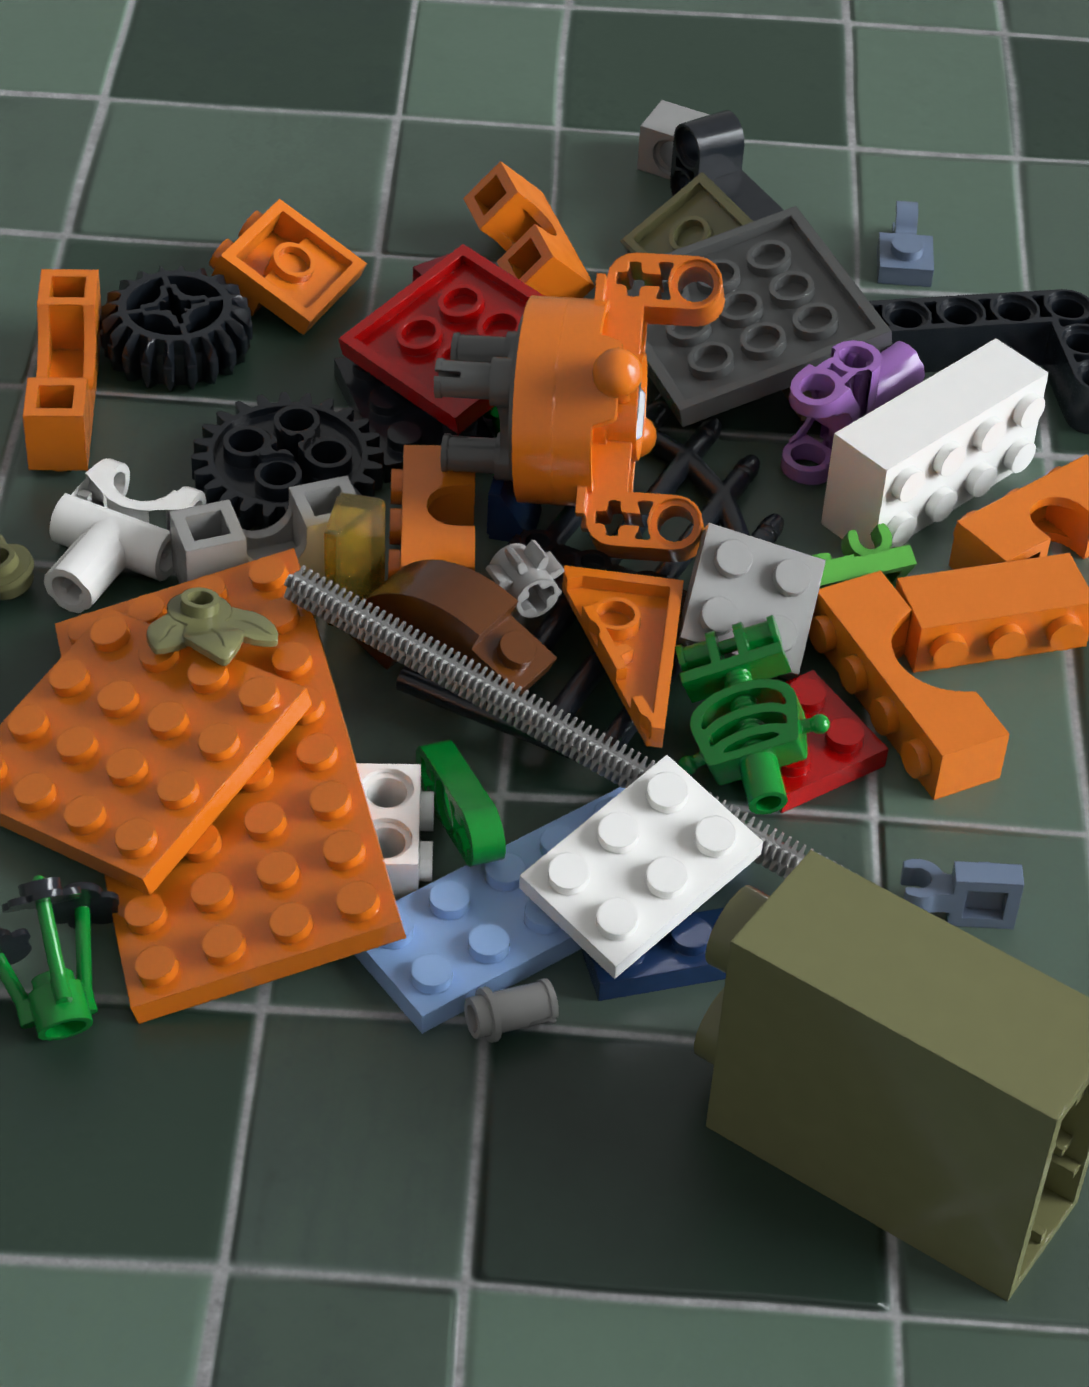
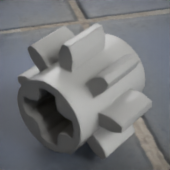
M531 540L527 546L514 543L503 547L494 555L490 565L486 567V571L494 582L519 601L511 613L516 620L521 615L527 618H534L545 614L554 606L558 596L562 593L553 579L559 577L564 572V568L551 552H544L536 540Z

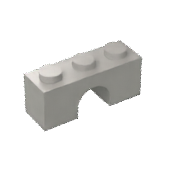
M348 476L289 487V506L285 515L274 525L262 530L249 531L242 529L230 500L169 511L172 563L180 584L292 548L295 549L300 566H306L304 575L309 569L313 570L311 579L315 573L320 574L318 578L320 579L323 576L329 577L366 569V514Z

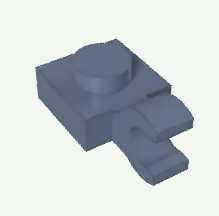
M896 201V218L892 224V233L879 232L877 244V283L931 287L934 274L933 236L917 235L918 202Z
M909 859L903 861L900 884L921 887H906L903 899L929 913L946 912V922L954 926L1014 929L1024 888L1022 865L954 861L951 875L944 873L930 861Z

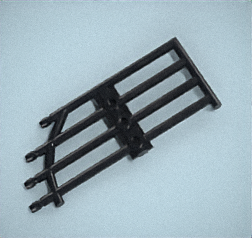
M658 394L646 408V417L652 421L657 433L655 446L650 452L669 462V464L646 493L674 495L688 477L708 499L700 510L704 528L708 523L718 526L721 524V527L750 536L737 501L757 476L761 465L760 460L751 454L743 457L722 481L702 459L719 438L722 423L717 418H708L698 426L683 445L659 431V428L672 414V411L662 395ZM565 506L546 530L533 529L528 531L524 529L520 535L516 533L507 544L520 543L527 546L531 540H536L544 552H551L563 568L567 565L670 579H679L694 559L693 557L683 562L661 561L654 571L644 570L636 572L620 566L619 564L623 559L609 557L598 550L580 551L565 545L566 542L579 528L582 517H578L575 514V506ZM775 513L770 514L759 523L751 536L771 543L776 542L783 531V518ZM647 514L642 515L644 527H640L642 535L648 528L647 519L649 515ZM624 520L611 536L618 535L620 526L626 525ZM692 522L677 541H682L690 535L693 530ZM563 573L559 577L553 579L561 591L563 583ZM684 589L682 591L679 622L687 594V591ZM563 591L561 599L532 634L550 651L577 618ZM676 648L673 661L671 684L682 671L677 657ZM594 649L554 699L547 711H550L556 705L557 708L554 715H557L563 709L561 718L564 719L570 713L568 721L570 722L606 675V671ZM405 666L398 675L396 689L570 759L569 756H564L562 752H557L555 748H550L520 729H516L513 725H509L506 721H502L499 717H495L493 713L490 714L479 706H475L472 702H468L465 698H461L458 694H454L452 691L447 690L431 679H427L424 675H420L411 668ZM623 706L604 732L606 734L603 742L606 743L611 736L613 738L610 746L613 747L616 741L619 740L617 748L619 751L624 744L627 745L638 731L625 706Z

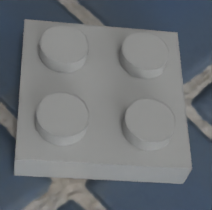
M708 523L702 531L677 630L676 645L683 644L685 647L704 641L705 633L713 630L716 632L720 642L734 637L732 624L742 622L745 628L767 621L766 616L773 615L782 639V647L792 671L777 677L786 680L796 678L800 672L826 560ZM734 651L725 654L724 658L738 655L739 653L738 651Z

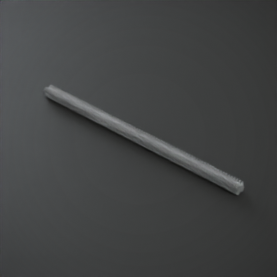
M305 565L299 571H296L294 575L289 574L284 583L287 586L284 594L285 599L310 611L333 626H337L347 634L355 638L357 637L358 640L390 656L413 671H417L420 675H424L427 679H431L454 694H458L461 698H465L475 706H479L490 714L493 713L495 717H499L502 721H506L509 725H513L516 729H520L550 748H555L557 752H562L564 756H569L570 759L576 760L577 763L583 764L584 767L590 768L591 771L597 772L598 775L604 776V778L611 780L614 784H618L621 788H627L654 766V760L651 761L648 767L645 765L648 759L647 756L640 763L638 761L640 752L637 753L634 759L631 758L633 748L630 749L627 755L624 754L626 744L623 745L620 751L617 750L619 740L616 741L613 747L610 746L613 738L611 736L604 743L603 740L606 734L604 732L597 739L596 736L599 730L597 728L590 735L589 732L592 727L590 724L583 731L582 728L585 723L583 720L578 727L575 726L577 717L569 723L570 713L562 719L563 709L557 715H554L557 708L556 705L550 711H547L550 704L549 701L545 703L543 708L540 707L543 698L540 697L536 704L533 703L536 694L533 693L528 700L529 690H526L520 696L522 686H519L513 692L515 682H512L506 688L508 679L505 678L502 684H499L500 674L493 681L492 678L495 671L492 670L486 677L488 667L485 666L481 673H479L480 663L474 669H472L473 659L465 665L466 655L459 662V651L452 658L454 650L452 647L445 654L447 647L445 643L440 650H438L439 640L431 646L432 636L425 643L424 640L427 635L425 632L418 639L417 637L420 632L418 628L411 635L412 625L406 631H404L405 621L397 627L400 620L398 617L391 624L393 614L390 613L384 620L385 610L379 616H377L378 606L370 612L373 603L370 602L364 608L366 599L363 598L357 605L359 596L356 595L350 601L353 592L349 591L344 597L346 588L343 587L337 593L339 584H336L331 590L332 580H329L324 586L326 577L323 576L317 582L319 573H315L311 579L312 569H309L304 575ZM724 800V801L721 803L724 807H725V804H726V800ZM731 804L728 808L730 812L733 809V804ZM738 808L734 816L763 841L761 855L754 862L762 864L761 866L765 869L769 868L773 873L776 872L780 877L784 876L783 878L785 879L806 856L804 854L806 845L804 844L799 851L796 850L799 843L798 840H796L792 847L789 846L791 836L785 842H782L784 832H782L776 839V828H774L770 835L767 834L770 827L769 824L766 825L763 831L760 830L763 821L760 820L756 826H753L755 816L749 822H746L748 812H745L742 818H739L741 809Z

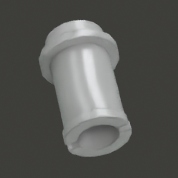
M543 978L537 980V982L494 992L489 987H480L476 990L475 996L465 999L464 1012L468 1029L473 1038L479 1039L484 1037L488 1042L493 1043L499 1041L502 1033L543 1023H555L557 1021L556 1018L559 1016V1006L552 983L548 979Z

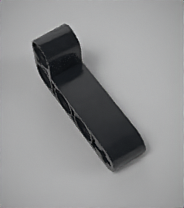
M723 110L681 123L676 127L670 174L672 196L703 172L753 221L783 211L742 170L745 146L744 133L739 119L733 112Z

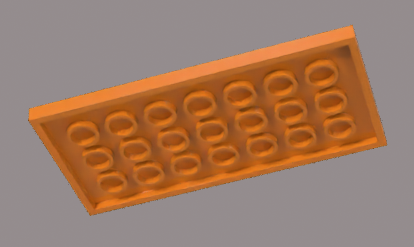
M294 548L109 606L112 609L151 624L166 615L168 602L176 595L182 594L185 590L196 587L213 590L225 599L231 607L253 611L265 616L275 625L278 631L277 646L262 647L243 642L234 658L306 687L312 702L309 710L151 896L104 874L107 891H112L119 895L118 913H112L130 1008L138 1024L406 938L315 615L284 598L287 588L284 585L286 578L289 574L294 575L301 568ZM107 607L55 623L61 657Z

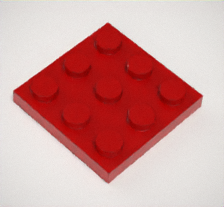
M462 244L338 338L342 355L448 428L460 434L494 406H490L489 400L435 398L434 376H439V372H435L437 358L450 360L451 342L454 332L467 335L506 337L508 331H517L529 297L531 295H544Z

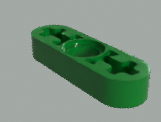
M449 739L418 746L416 749V764H421L422 791H434V813L469 867L503 860L506 854V844L498 810L453 741Z

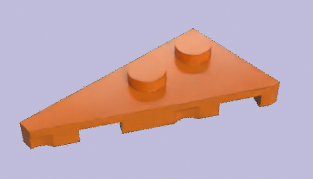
M565 565L562 591L645 745L662 748L684 580Z

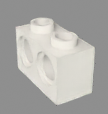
M357 763L394 896L398 900L418 890L419 881L432 882L433 841H420V831H433L434 791H421V764Z

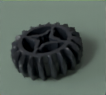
M181 265L175 271H166L159 266L157 273L150 275L143 271H138L136 281L121 280L119 290L108 292L107 302L101 306L100 339L105 357L110 359L113 370L125 371L128 381H136L143 378L147 388H152L156 384H165L169 391L175 385H187L194 390L195 384L200 381L215 384L218 374L225 376L233 375L234 366L245 362V355L250 348V340L253 338L251 310L248 307L247 298L240 295L239 286L226 284L224 275L217 274L208 277L205 268L190 272L185 271L183 265Z

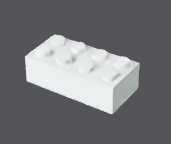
M994 339L834 433L821 524L841 539L844 538L848 531L856 530L862 546L867 549H875L870 533L877 524L884 523L892 534L891 548L900 547L908 542L914 534L933 522L943 521L954 509L973 497L983 496L994 484L1010 474L1019 473L1024 470L1033 459L1036 451L1034 440L1039 418L1045 408L1043 397L1048 372L998 339Z

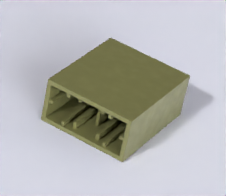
M810 850L771 896L750 885H746L737 891L724 907L710 934L705 952L706 962L726 973L725 986L717 994L706 1011L694 1041L695 1055L714 1065L706 1127L1008 1302L1077 1204L1089 1165V997Z

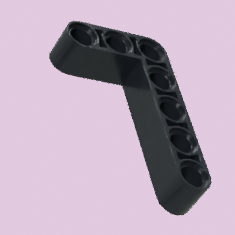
M1056 289L869 301L891 329L892 343L901 341L916 350L919 359L924 365L925 373L939 372L994 339H998L1036 365H1042L1044 370L1048 372V380L1066 422L1076 431L1089 434V297L1074 290Z

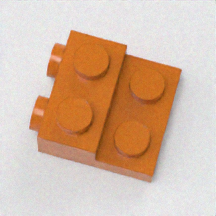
M278 199L264 214L258 210L252 213L242 226L238 234L239 238L235 242L229 238L225 239L209 261V266L214 269L211 276L217 274L224 275L226 284L239 286L240 295L247 298L251 316L264 306L302 335L361 277L367 265L365 261L281 199Z

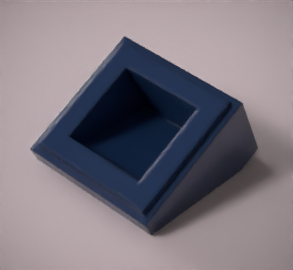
M493 477L488 493L487 534H489V539L509 542L516 533L520 535L524 529L528 531L537 529L542 511L541 504L517 502L512 481L495 480Z

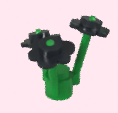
M36 875L32 881L18 886L20 897L8 900L1 907L3 913L25 909L37 910L49 971L43 972L32 979L33 990L27 995L11 965L21 961L32 950V946L29 943L31 935L26 928L15 930L12 933L10 930L0 928V980L16 1006L21 1028L28 1029L35 1026L39 1039L47 1041L60 1040L80 1034L93 1025L92 1015L98 1012L92 989L91 925L92 923L108 924L113 922L112 913H118L119 895L112 891L102 892V888L99 885L91 882H75L62 888L60 877L44 878L42 875ZM68 923L69 927L75 929L76 979L74 978L73 971L65 968L56 924Z

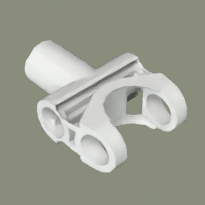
M111 458L99 461L85 472L86 479L75 489L72 495L65 493L60 498L52 513L49 528L51 540L69 548L45 574L44 585L46 591L60 607L70 612L82 613L84 610L91 608L124 568L158 581L166 580L173 573L169 511L206 504L205 493L189 486H183L178 491L173 490L167 496L156 500L138 501L125 497L130 483L129 467L125 463ZM166 510L167 529L150 524L149 511Z

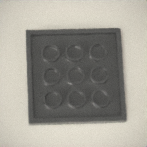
M797 206L666 253L708 258L715 263L722 274L725 304L719 317L705 326L648 324L645 352L647 354L648 376L681 426L685 427L791 387V381L798 372L808 364L816 367L831 358L832 347L843 341L855 340L873 345L880 352L890 347L893 343L891 329ZM633 280L632 289L627 290L628 296H639L640 288L645 286L644 281ZM663 280L664 293H661L662 300H670L668 280ZM700 281L692 282L681 291V296L688 301L699 302L708 298L713 289L707 283Z

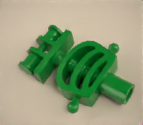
M773 615L766 616L767 621L745 628L742 622L732 624L734 637L720 642L716 632L713 630L705 633L704 641L685 647L683 644L675 646L682 669L680 673L681 682L692 703L704 700L694 710L690 720L691 732L700 752L681 757L678 765L689 775H692L699 767L707 764L718 785H725L742 779L749 809L751 812L760 815L777 812L787 804L788 798L780 767L806 759L808 755L807 733L824 734L830 727V721L824 714H816L812 718L806 719L793 688L786 682L770 679L792 672L782 647V639ZM734 651H738L739 653L738 655L724 658L725 654Z

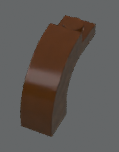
M420 560L410 563L399 569L365 598L364 608L370 602L373 603L370 612L378 606L377 616L383 610L386 611L384 620L390 613L393 614L391 624L398 617L400 620L397 627L405 621L404 631L410 625L413 626L411 635L417 628L420 630L418 639L425 632L427 635L424 641H427L432 636L433 644L439 640V646L442 647L445 643L447 645L446 650H449L451 647L454 649L452 654L455 655L458 651L460 652V660L464 655L467 656L466 665L473 659L472 669L480 663L479 673H481L485 666L488 667L486 677L492 670L495 671L492 678L493 681L500 674L499 684H502L505 678L508 679L506 688L512 682H515L513 692L519 686H522L520 696L546 674L557 659L550 650L511 615L519 602L516 598L489 578L456 563L443 560ZM351 636L386 670L397 662V660L392 659L390 656L358 640L357 637Z

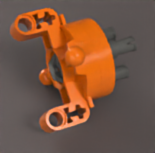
M628 253L614 261L609 268L607 276L604 273H597L594 299L531 295L526 303L518 330L508 331L506 337L467 335L454 332L451 342L450 360H445L444 358H437L435 372H439V376H434L435 398L453 397L489 400L490 406H496L498 409L500 432H498L496 438L458 436L444 433L441 444V471L494 474L495 480L512 481L515 497L519 503L575 506L576 516L582 517V532H589L596 549L607 554L609 557L662 562H683L695 557L704 529L702 513L698 506L687 497L671 494L633 492L636 461H639L641 457H644L653 449L657 439L656 428L652 421L646 417L647 354L645 349L648 324L697 327L705 326L715 321L722 313L725 304L722 274L717 265L708 258L700 256ZM633 280H643L645 286L640 288L639 296H628L627 290L632 289ZM663 280H668L670 300H662L661 293H664ZM692 282H704L713 289L708 298L699 302L688 301L681 296V291ZM613 514H622L626 525L620 526L617 536H609L605 525L611 524ZM644 514L649 515L647 524L650 539L643 540L640 527H644L642 519ZM680 516L692 522V532L682 541H669L660 535L661 526L672 517Z

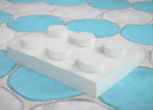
M666 755L520 874L519 889L615 979L761 855L763 841Z

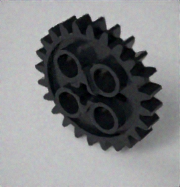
M281 392L277 403H270L262 394L257 395V406L252 408L241 401L235 402L236 415L218 411L216 413L217 425L203 424V438H196L193 441L194 454L191 455V465L195 489L205 493L206 504L230 500L236 516L240 517V525L244 530H250L256 524L263 525V529L277 523L288 509L289 487L348 476L360 503L373 505L375 503V490L382 489L384 448H380L379 433L369 432V420L367 418L354 421V408L352 407L335 412L334 399L328 398L318 406L312 404L310 393H306L299 402H291L287 392Z

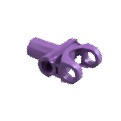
M855 340L843 341L832 347L831 358L816 367L808 364L798 372L791 381L789 403L797 413L807 418L797 433L789 439L788 444L783 448L781 459L783 473L788 478L802 484L818 485L827 482L834 433L923 381L925 377L924 365L919 359L916 350L901 341L895 342L882 352L866 342ZM809 390L812 394V399L806 397L803 392ZM815 420L822 424L820 437L824 439L822 443L807 435ZM795 460H811L819 465L803 466L796 463Z

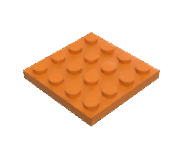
M107 607L0 724V826L151 896L309 710L312 702L306 687L235 658L227 666H221L189 646L166 654H155L151 650L146 638L147 629L150 626L149 623Z

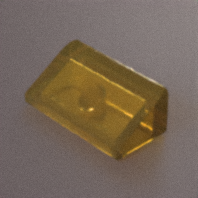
M341 492L340 496L336 498L324 532L325 585L329 580H332V590L336 584H339L337 593L343 587L346 588L344 597L349 591L353 592L350 601L358 595L357 605L363 598L365 599L385 582V502L380 498Z

